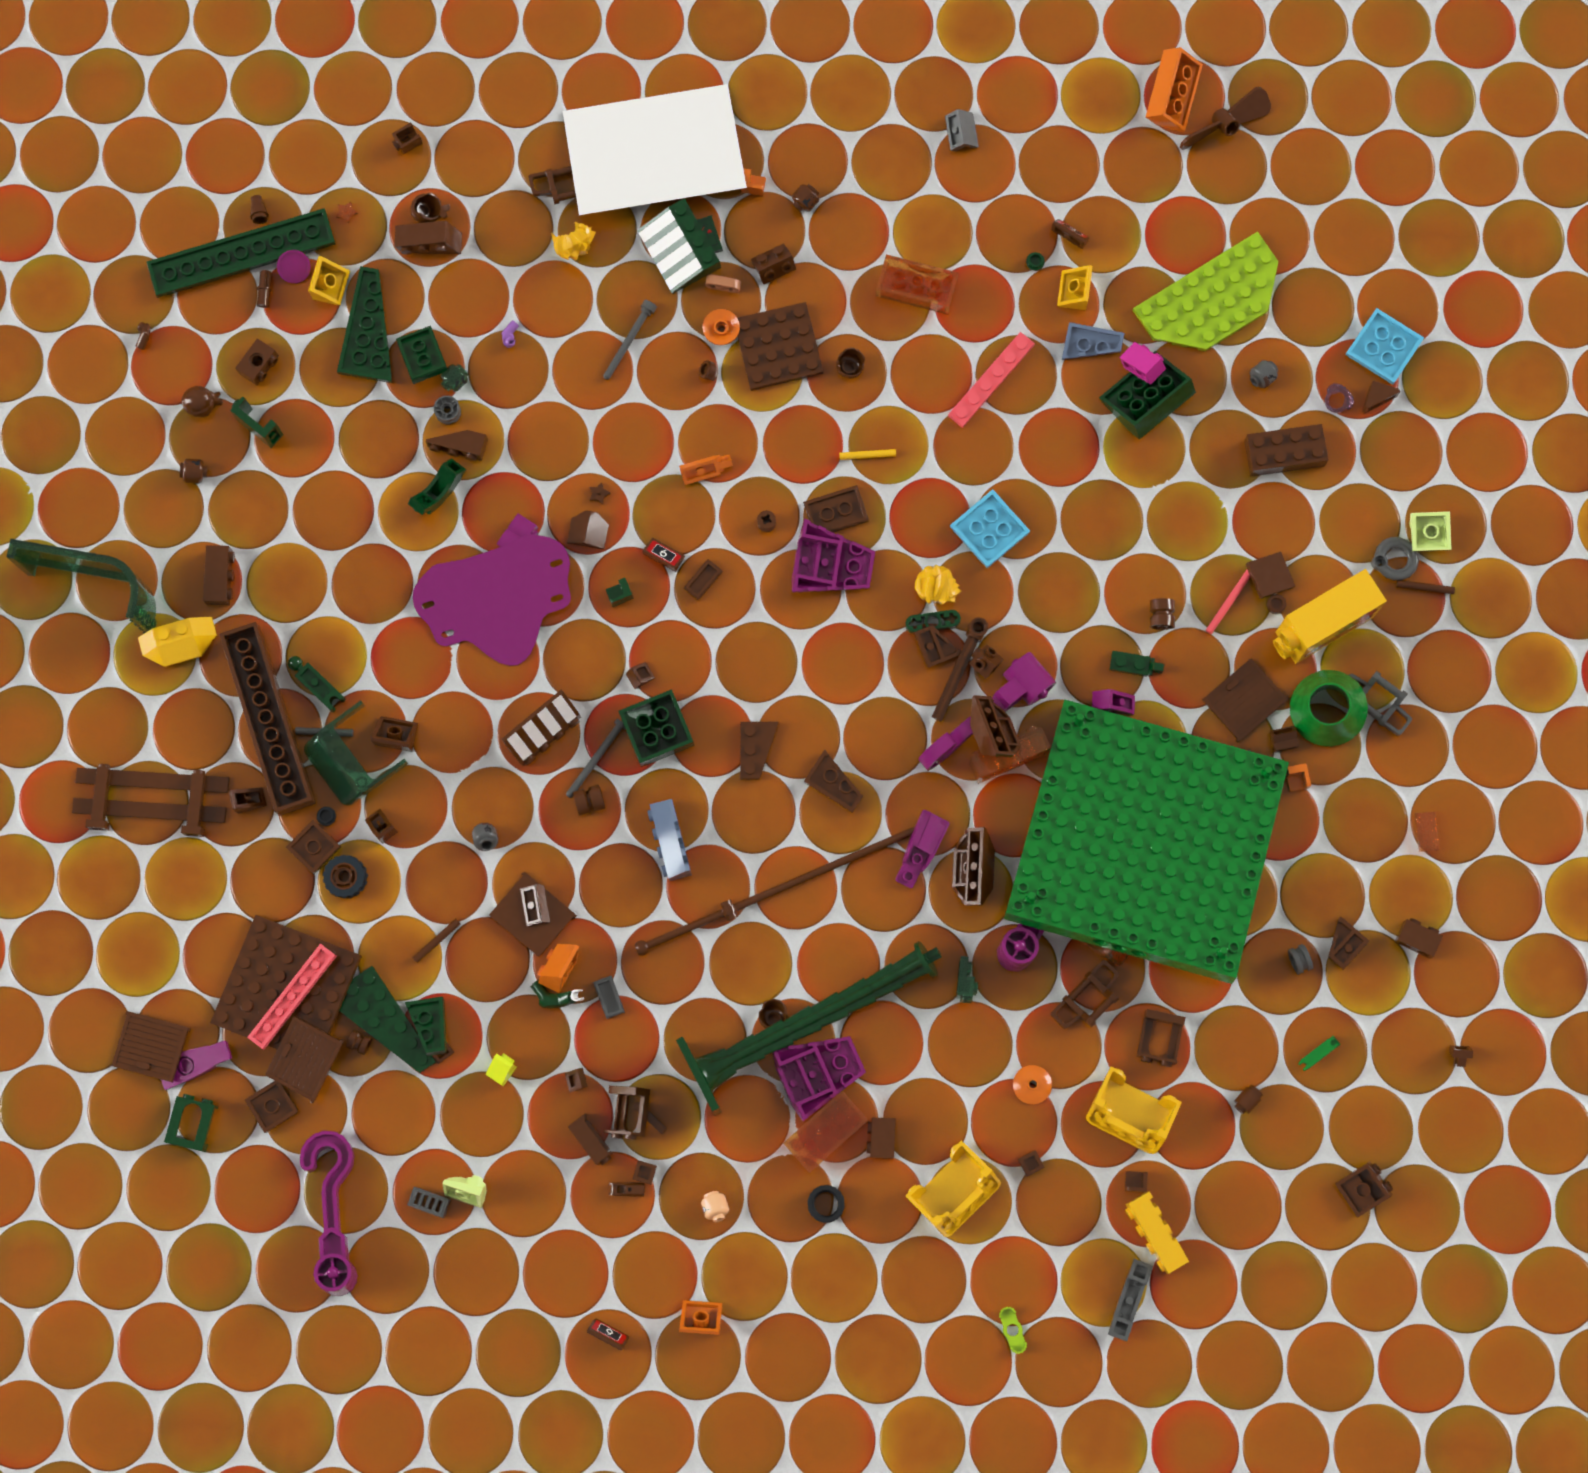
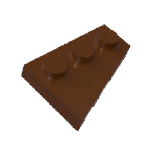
M824 749L804 780V783L853 813L863 795Z

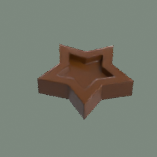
M602 483L597 487H589L592 492L590 501L597 500L603 505L604 498L610 495V492L603 488Z

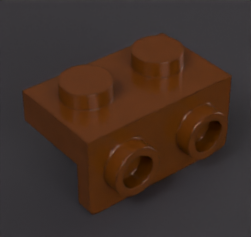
M784 243L751 259L752 265L758 272L763 284H767L796 270L793 257Z

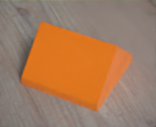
M683 1300L679 1332L720 1335L722 1303Z

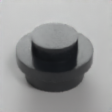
M322 807L317 812V820L323 826H330L336 820V813L331 807Z

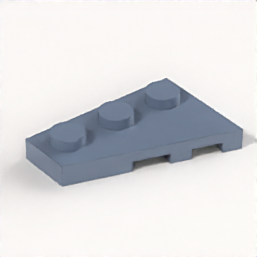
M1069 322L1062 360L1120 353L1124 333Z

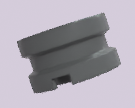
M442 396L434 404V413L442 424L451 425L460 419L461 408L454 397ZM451 408L449 413H445L444 409Z
M1301 944L1296 949H1288L1290 962L1298 975L1304 973V970L1309 971L1313 969V962L1305 945Z

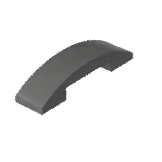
M1137 1259L1133 1260L1120 1294L1108 1335L1127 1342L1144 1288L1147 1285L1153 1268L1152 1265Z

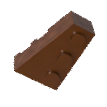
M446 220L395 226L394 247L406 255L412 253L461 254L462 233Z

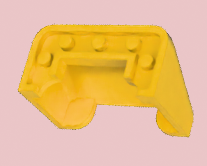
M1111 1066L1086 1115V1120L1091 1125L1149 1154L1157 1153L1167 1138L1182 1102L1171 1095L1163 1096L1158 1100L1125 1083L1126 1076L1124 1072Z
M962 1140L951 1148L950 1158L952 1160L925 1187L914 1185L905 1195L944 1237L951 1236L1001 1185V1181L993 1170Z

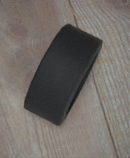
M821 1185L815 1188L810 1193L807 1201L811 1216L823 1223L837 1220L842 1215L845 1207L842 1193L836 1187L830 1185ZM823 1192L832 1193L838 1201L837 1210L829 1216L821 1215L815 1209V1199Z

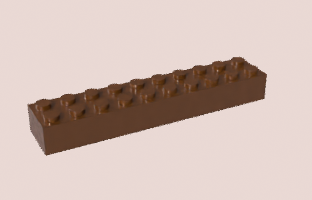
M253 622L220 633L219 635L275 813L281 816L316 804L260 626Z

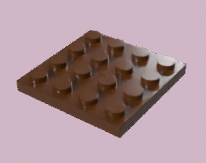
M806 302L738 318L740 331L737 337L751 391L823 374Z

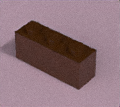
M206 545L203 601L207 605H230V600L233 599L231 581H234L232 563L235 562V552L229 546Z

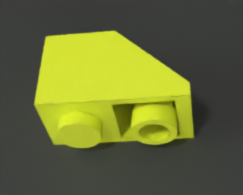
M496 1053L486 1075L504 1086L517 1068L513 1065L515 1061L504 1053L501 1056Z

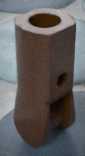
M609 1183L611 1185L610 1196L644 1197V1183ZM619 1186H624V1193H618Z

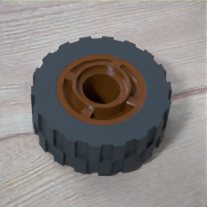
M349 855L336 856L324 868L323 883H325L326 889L337 897L352 898L355 895L357 896L364 890V886L367 884L368 874L366 873V867L355 857ZM344 872L349 873V879L346 882H343L341 879Z

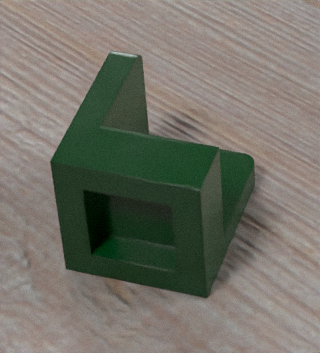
M626 578L618 580V585L606 589L612 607L634 599Z

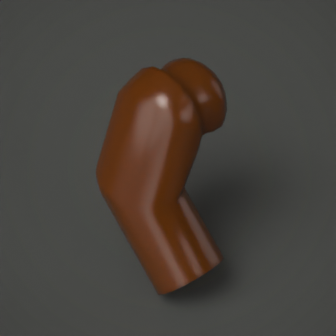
M140 322L137 329L141 333L136 347L144 350L149 340L151 326L148 323Z

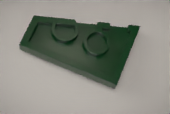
M443 996L405 1002L427 1056L447 1053L445 1002Z

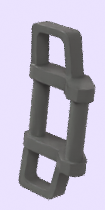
M1378 671L1375 672L1368 683L1354 674H1349L1360 685L1364 686L1363 691L1365 695L1374 683L1377 682L1397 697L1385 715H1382L1369 704L1368 714L1379 721L1378 724L1382 727L1384 726L1395 735L1400 736L1412 721V717L1399 707L1408 693L1404 690L1400 691L1381 677V673ZM1395 710L1406 719V723L1401 730L1387 723V720Z

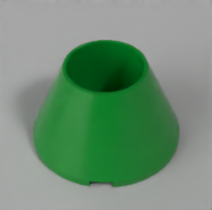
M1335 670L1318 671L1304 678L1295 688L1290 701V716L1295 729L1307 741L1320 746H1339L1352 740L1363 728L1368 713L1367 698L1359 683L1351 676ZM1327 689L1341 693L1348 704L1346 716L1342 720L1331 724L1323 723L1316 719L1310 709V702L1314 695Z

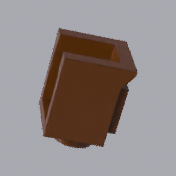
M411 122L392 133L394 138L392 141L397 151L401 150L403 154L423 144L420 135H417ZM408 137L410 138L408 142L402 144L403 140L407 139Z

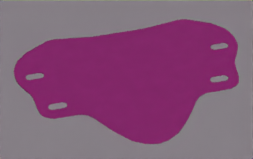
M528 534L500 548L463 560L432 566L418 580L413 590V604L418 615L429 625L434 639L439 645L449 646L462 641H469L501 664L509 666L518 665L531 654L544 616L563 609L570 603L571 595L568 586L569 556L565 547L560 542L550 537ZM561 559L563 561V563L559 566H550V563L552 561ZM563 595L562 600L551 602L552 596ZM429 601L434 602L433 607L427 609L422 608L423 603ZM454 631L452 636L445 638L441 636L442 632Z

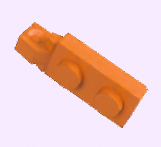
M714 455L680 465L679 467L684 485L721 475L724 468L733 466L730 455Z

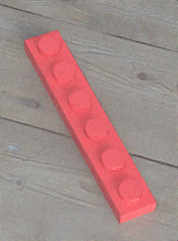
M1020 332L953 408L948 417L963 428L1034 347L1035 343Z
M319 944L247 1038L264 1050L337 956L324 945Z

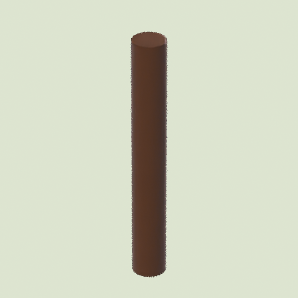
M1397 580L1396 587L1453 595L1455 593V587L1405 580Z
M454 919L412 958L418 963L461 923Z

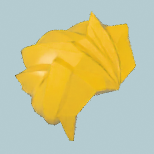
M574 222V232H570L569 235H561V237H556L551 233L555 252L564 259L569 260L571 258L576 261L579 255L588 254L590 244L596 232L591 230L592 227L588 228V225Z
M927 566L918 574L915 580V589L922 600H926L928 604L932 602L940 604L945 602L954 603L955 597L961 593V590L958 589L959 584L956 583V579L953 578L951 571L943 566Z

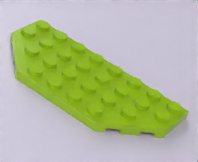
M1257 231L1133 308V312L1153 341L1172 343V345L1207 351L1268 313L1278 260Z

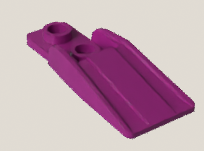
M922 810L902 860L903 864L895 878L898 883L908 888H913L920 872H923L935 856L948 829V821L927 810Z
M227 1041L183 1051L173 1083L161 1080L163 1088L168 1090L200 1077L215 1069L217 1064L230 1060L232 1055Z

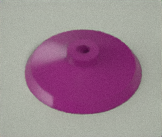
M288 250L277 261V271L286 282L300 283L310 273V261L301 251Z

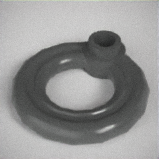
M1390 537L1383 540L1377 546L1374 557L1371 560L1372 567L1391 580H1404L1411 577L1419 563L1418 552L1412 551V544L1401 537ZM1399 548L1406 553L1407 564L1404 568L1393 569L1388 565L1386 553L1390 549ZM1376 561H1379L1381 563V566H1378L1376 564Z

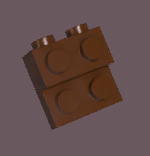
M1371 1161L1335 1183L1357 1218L1393 1195L1391 1193L1393 1190L1388 1180L1383 1181L1379 1175L1382 1173L1376 1163L1372 1164Z

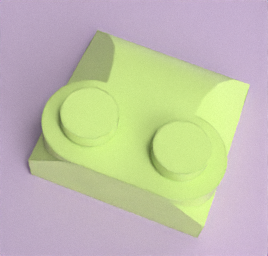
M1450 511L1410 513L1409 526L1411 528L1412 551L1451 550Z
M476 1175L468 1178L451 1177L443 1181V1190L446 1197L482 1208L487 1189L481 1177Z

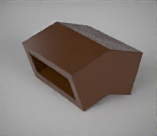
M1294 726L1270 731L1274 753L1299 747L1297 731Z

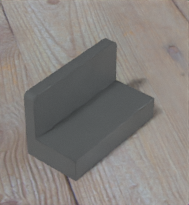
M957 109L945 116L951 151L956 152L966 146L972 148L979 147L972 112Z

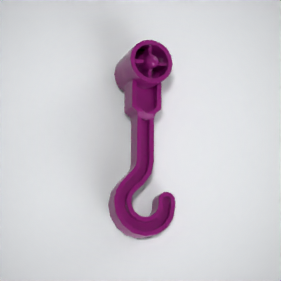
M1028 652L1021 658L1012 661V665L1003 674L1008 682L997 690L992 698L994 703L1005 712L1021 699H1024L1030 706L1039 699L1046 698L1048 691L1055 686L1056 681L1034 655ZM971 716L950 734L947 732L922 753L918 760L927 771L938 766L973 735L970 726Z
M1018 924L1016 928L1009 930L997 949V959L1000 965L1012 972H1020L1026 969L1038 953L1039 939L1044 930L1023 924Z
M322 1131L313 1134L306 1140L300 1154V1166L308 1173L316 1170L317 1157L321 1151L333 1149L338 1155L335 1166L328 1172L322 1184L324 1232L319 1237L320 1259L314 1267L313 1275L315 1282L326 1293L332 1296H344L354 1289L358 1275L356 1268L349 1261L348 1239L341 1232L338 1192L341 1184L353 1168L355 1156L352 1146L344 1136L335 1131Z

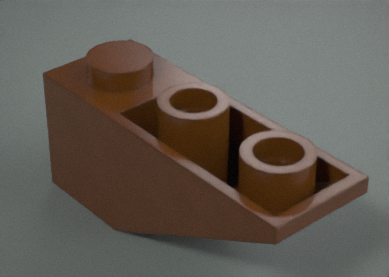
M470 430L426 439V444L431 451H445L448 455L458 457V455L465 456L470 461H482L488 442L486 434Z

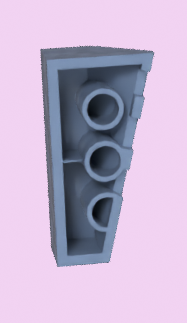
M669 799L650 804L651 810L647 812L650 822L654 821L655 824L652 832L654 839L659 840L660 847H657L659 859L663 858L665 865L661 866L664 877L668 876L669 881L692 876L673 800Z

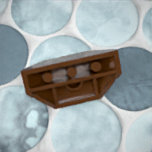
M974 695L972 697L970 726L981 754L1013 757L1021 748V744L1010 717L1000 706L994 703L991 696Z
M985 827L967 828L965 834L954 848L952 888L962 900L963 905H983L993 890L995 849Z

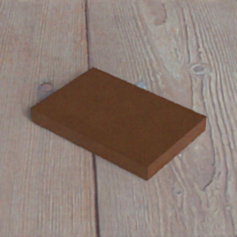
M857 485L803 502L809 521L826 528V530L832 533L869 522Z

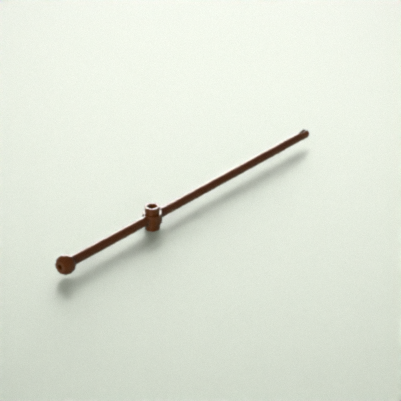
M914 827L735 904L732 903L731 899L720 903L722 909L647 942L644 940L636 942L635 948L637 953L641 956L646 955L650 948L726 916L727 921L733 920L738 917L736 911L908 838L912 835Z

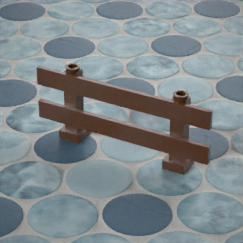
M98 764L97 769L77 768L75 783L95 784L93 799L73 798L72 813L91 815V820L86 819L85 827L90 830L109 831L110 823L105 821L106 816L187 821V825H182L181 833L185 836L204 837L205 829L201 827V822L225 823L226 807L203 806L204 791L228 793L229 777L205 776V771L193 770L192 775L111 770L109 764ZM109 785L189 790V805L108 800Z

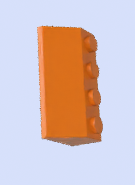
M1181 47L1163 51L1146 118L1157 126L1185 132L1203 64Z

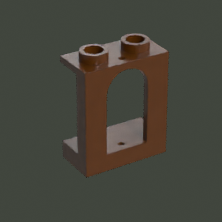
M1149 1009L1145 1010L1136 1057H1140V1061L1152 1063L1153 1060L1159 1061L1161 1066L1166 1067L1177 1064L1180 1038L1186 1017ZM1153 1021L1172 1024L1168 1050L1163 1057L1151 1055L1149 1052Z
M609 1085L608 1093L617 1095L613 1130H604L603 1133H609L611 1138L623 1139V1135H625L624 1139L636 1140L637 1136L645 1137L650 1089ZM629 1096L640 1097L638 1122L633 1132H629L626 1128Z

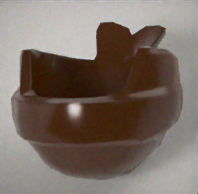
M430 192L416 196L410 206L412 217L420 223L435 222L441 217L446 218L448 216L446 212L450 209L449 205L442 206L439 198Z
M194 386L184 392L182 406L189 415L206 417L212 412L214 404L222 405L223 401L219 398L220 392L213 393L205 387Z

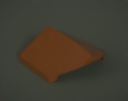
M586 510L571 519L567 544L604 550L609 524L597 512Z

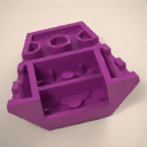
M804 519L795 554L792 592L869 589L875 551L854 541H849L839 534L832 533L826 530V528Z
M850 1036L801 1045H791L772 1053L775 1068L792 1107L802 1121L866 1073Z

